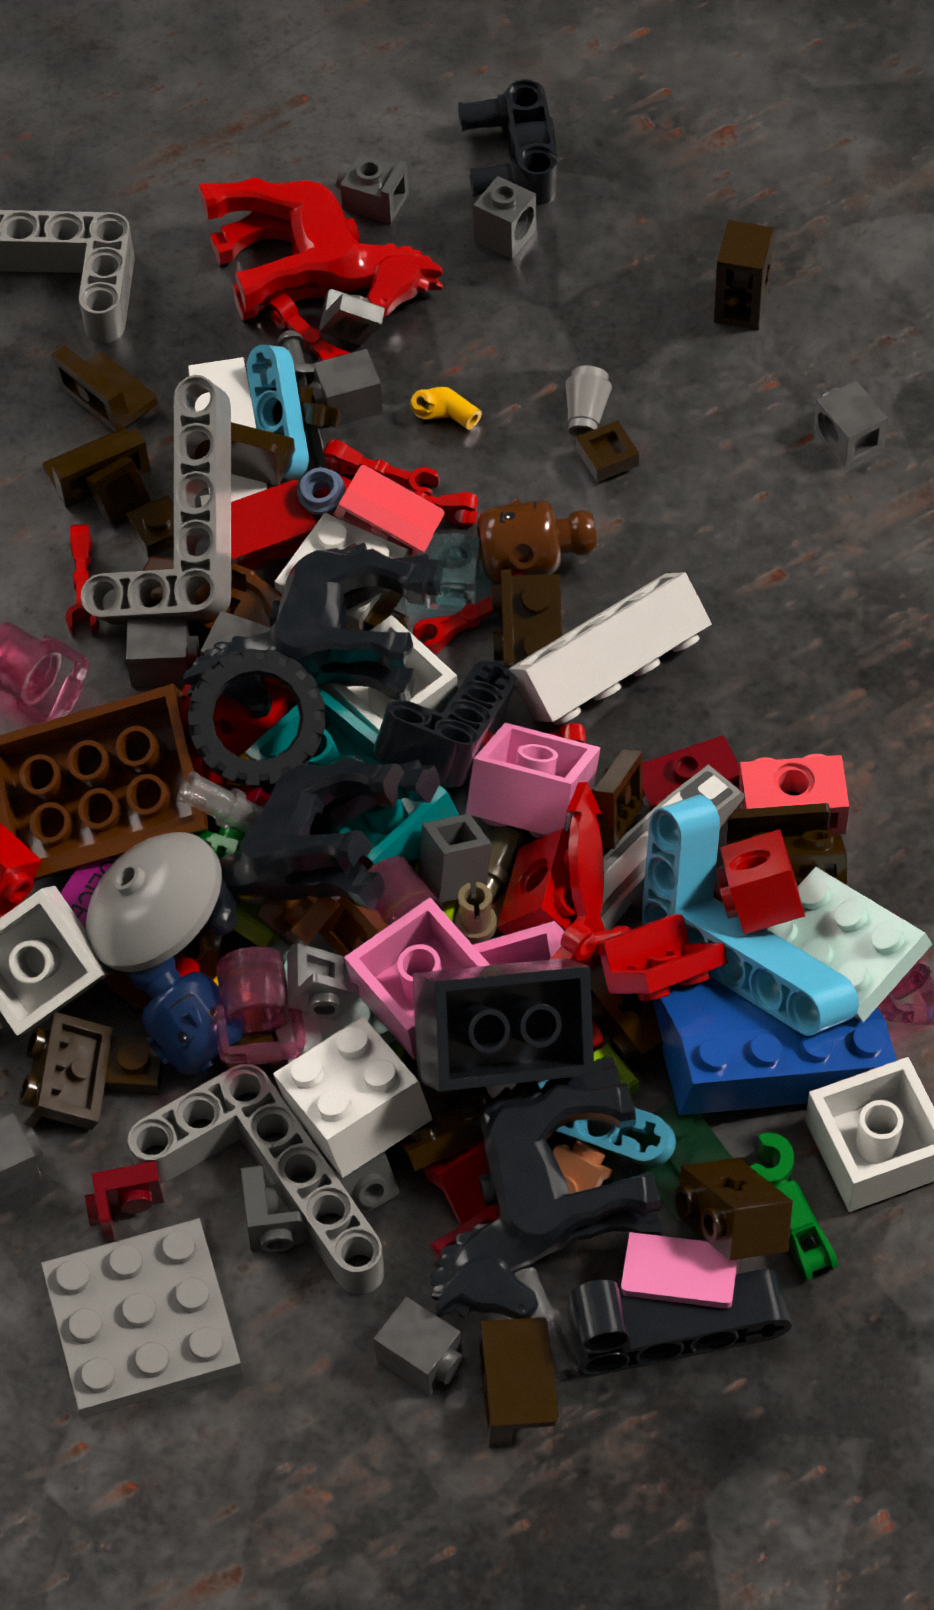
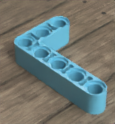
M699 794L656 809L651 814L649 821L642 903L643 925L672 914H681L684 918L689 943H724L728 964L708 971L709 976L806 1036L815 1035L852 1019L857 1014L859 998L855 987L849 979L766 928L744 935L739 917L728 919L724 904L713 897L720 831V818L713 802L706 796Z

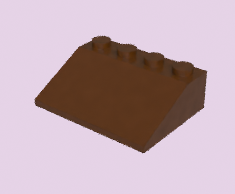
M166 685L0 735V824H3L42 860L33 881L119 857L133 846L154 836L172 832H186L195 835L209 831L202 759L199 757L189 734L188 711L190 699L175 685Z

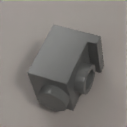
M358 154L352 165L344 163L339 170L336 181L337 188L341 190L342 209L392 224L409 194L407 162L399 160L394 165Z

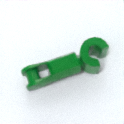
M767 1132L759 1134L757 1155L762 1163L771 1164L775 1167L765 1168L758 1163L750 1167L793 1201L789 1250L802 1278L808 1281L813 1278V1272L827 1266L830 1270L838 1268L837 1257L830 1242L819 1226L797 1181H791L794 1164V1152L791 1144L786 1138L776 1133ZM813 1237L817 1247L803 1252L799 1242Z

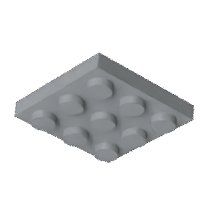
M200 1218L41 1263L81 1418L243 1372Z

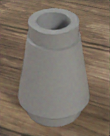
M587 365L576 367L572 370L571 376L566 380L568 431L575 438L599 427L612 390V385L608 381V373L599 367Z

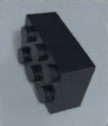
M567 958L413 973L417 1080L420 1083L442 1092L594 1075L590 966Z

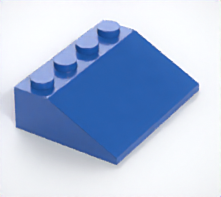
M711 977L706 981L692 985L681 986L676 983L669 986V995L653 1000L663 1040L661 1047L679 1115L808 1103L810 1091L897 1061L885 1018L878 1007L864 1023L853 1017L815 1035L806 1036Z

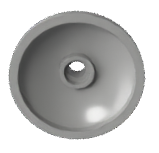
M172 832L148 838L122 854L102 876L89 903L86 918V936L95 956L106 966L114 970L136 972L157 966L186 947L209 919L219 897L222 870L215 851L196 835L186 832Z

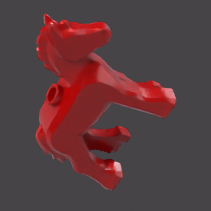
M252 177L241 182L201 183L197 185L202 207L208 220L220 219L230 212L252 211L237 222L221 226V232L210 235L212 249L219 266L234 261L236 255L241 250L259 240L278 239L291 242L292 256L248 270L235 272L237 284L233 285L234 300L242 321L256 317L260 310L270 305V301L281 294L288 295L295 302L307 298H325V294L330 289L348 293L371 288L366 299L372 304L384 307V317H386L399 304L415 297L418 292L426 293L428 290L443 289V284L438 280V277L443 275L442 268L434 263L429 256L422 255L420 250H413L411 246L396 247L393 243L382 246L360 243L355 220L353 217L345 218L333 192L320 183L309 180L270 183L258 177Z

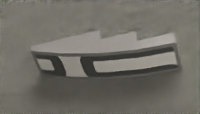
M710 765L704 767L668 795L621 838L615 849H611L603 857L604 893L600 917L605 930L612 929L630 905L639 910L642 909L649 821L651 814L656 809L695 795H704L716 807L721 828L746 796Z

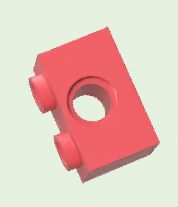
M810 754L803 758L778 760L763 757L750 762H740L738 789L746 795L740 803L741 809L828 803L830 807L829 832L833 834L846 833L849 800L842 755L825 756L823 754ZM785 792H797L800 795L793 796Z

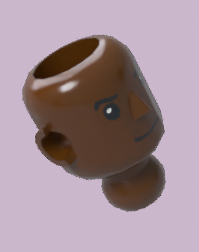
M515 498L508 505L486 509L478 517L477 535L483 571L489 580L498 584L502 583L501 570L511 569V576L550 575L559 569L561 554L572 552L578 556H588L597 550L594 518L592 513L584 510L572 512L567 518L556 519L554 510L548 502L538 500L521 503L519 498Z

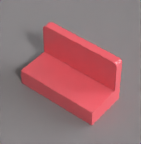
M362 465L359 467L333 515L347 523L408 549L409 557L424 554L444 516V510L371 468Z

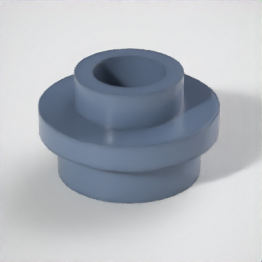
M322 467L308 471L300 480L297 488V496L301 506L307 512L314 515L334 512L346 492L345 484L340 475L333 470ZM320 489H328L330 491V494L326 497H314L315 493Z

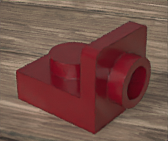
M156 1161L91 1173L94 1193L85 1195L90 1227L100 1225L105 1242L116 1240L112 1219L113 1212L141 1213L150 1209L154 1204L164 1203Z

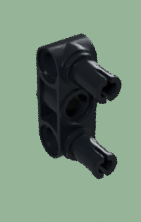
M522 79L510 84L503 94L497 95V99L468 103L458 102L461 132L470 129L500 127L501 130H507L509 164L470 168L472 196L482 195L496 177L499 176L536 193V205H543L552 201L558 194V156L552 117L549 115L543 86L536 81Z

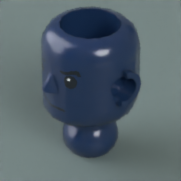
M174 956L152 968L128 972L129 980L133 986L144 990L151 998V1001L143 1010L142 1023L150 1036L146 1039L148 1045L164 1065L170 1062L178 1072L184 1075H196L222 1058L221 1052L231 1048L233 1044L243 1039L245 1025L240 1014L237 1012L241 1007L231 997L224 983L218 986L210 976L201 972H191L182 977L176 969Z

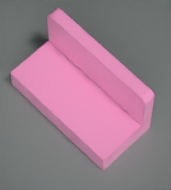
M629 1232L621 1293L628 1297L728 1309L732 1306L735 1279L739 1271V1259L728 1260L707 1241Z

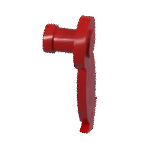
M578 782L566 811L573 813L569 833L570 887L573 905L577 914L575 921L586 925L598 939V942L631 929L628 926H616L613 929L605 930L600 914L604 893V861L600 828L596 815L602 814L588 782ZM598 947L588 958L582 961L576 960V962L590 966V971L602 965Z

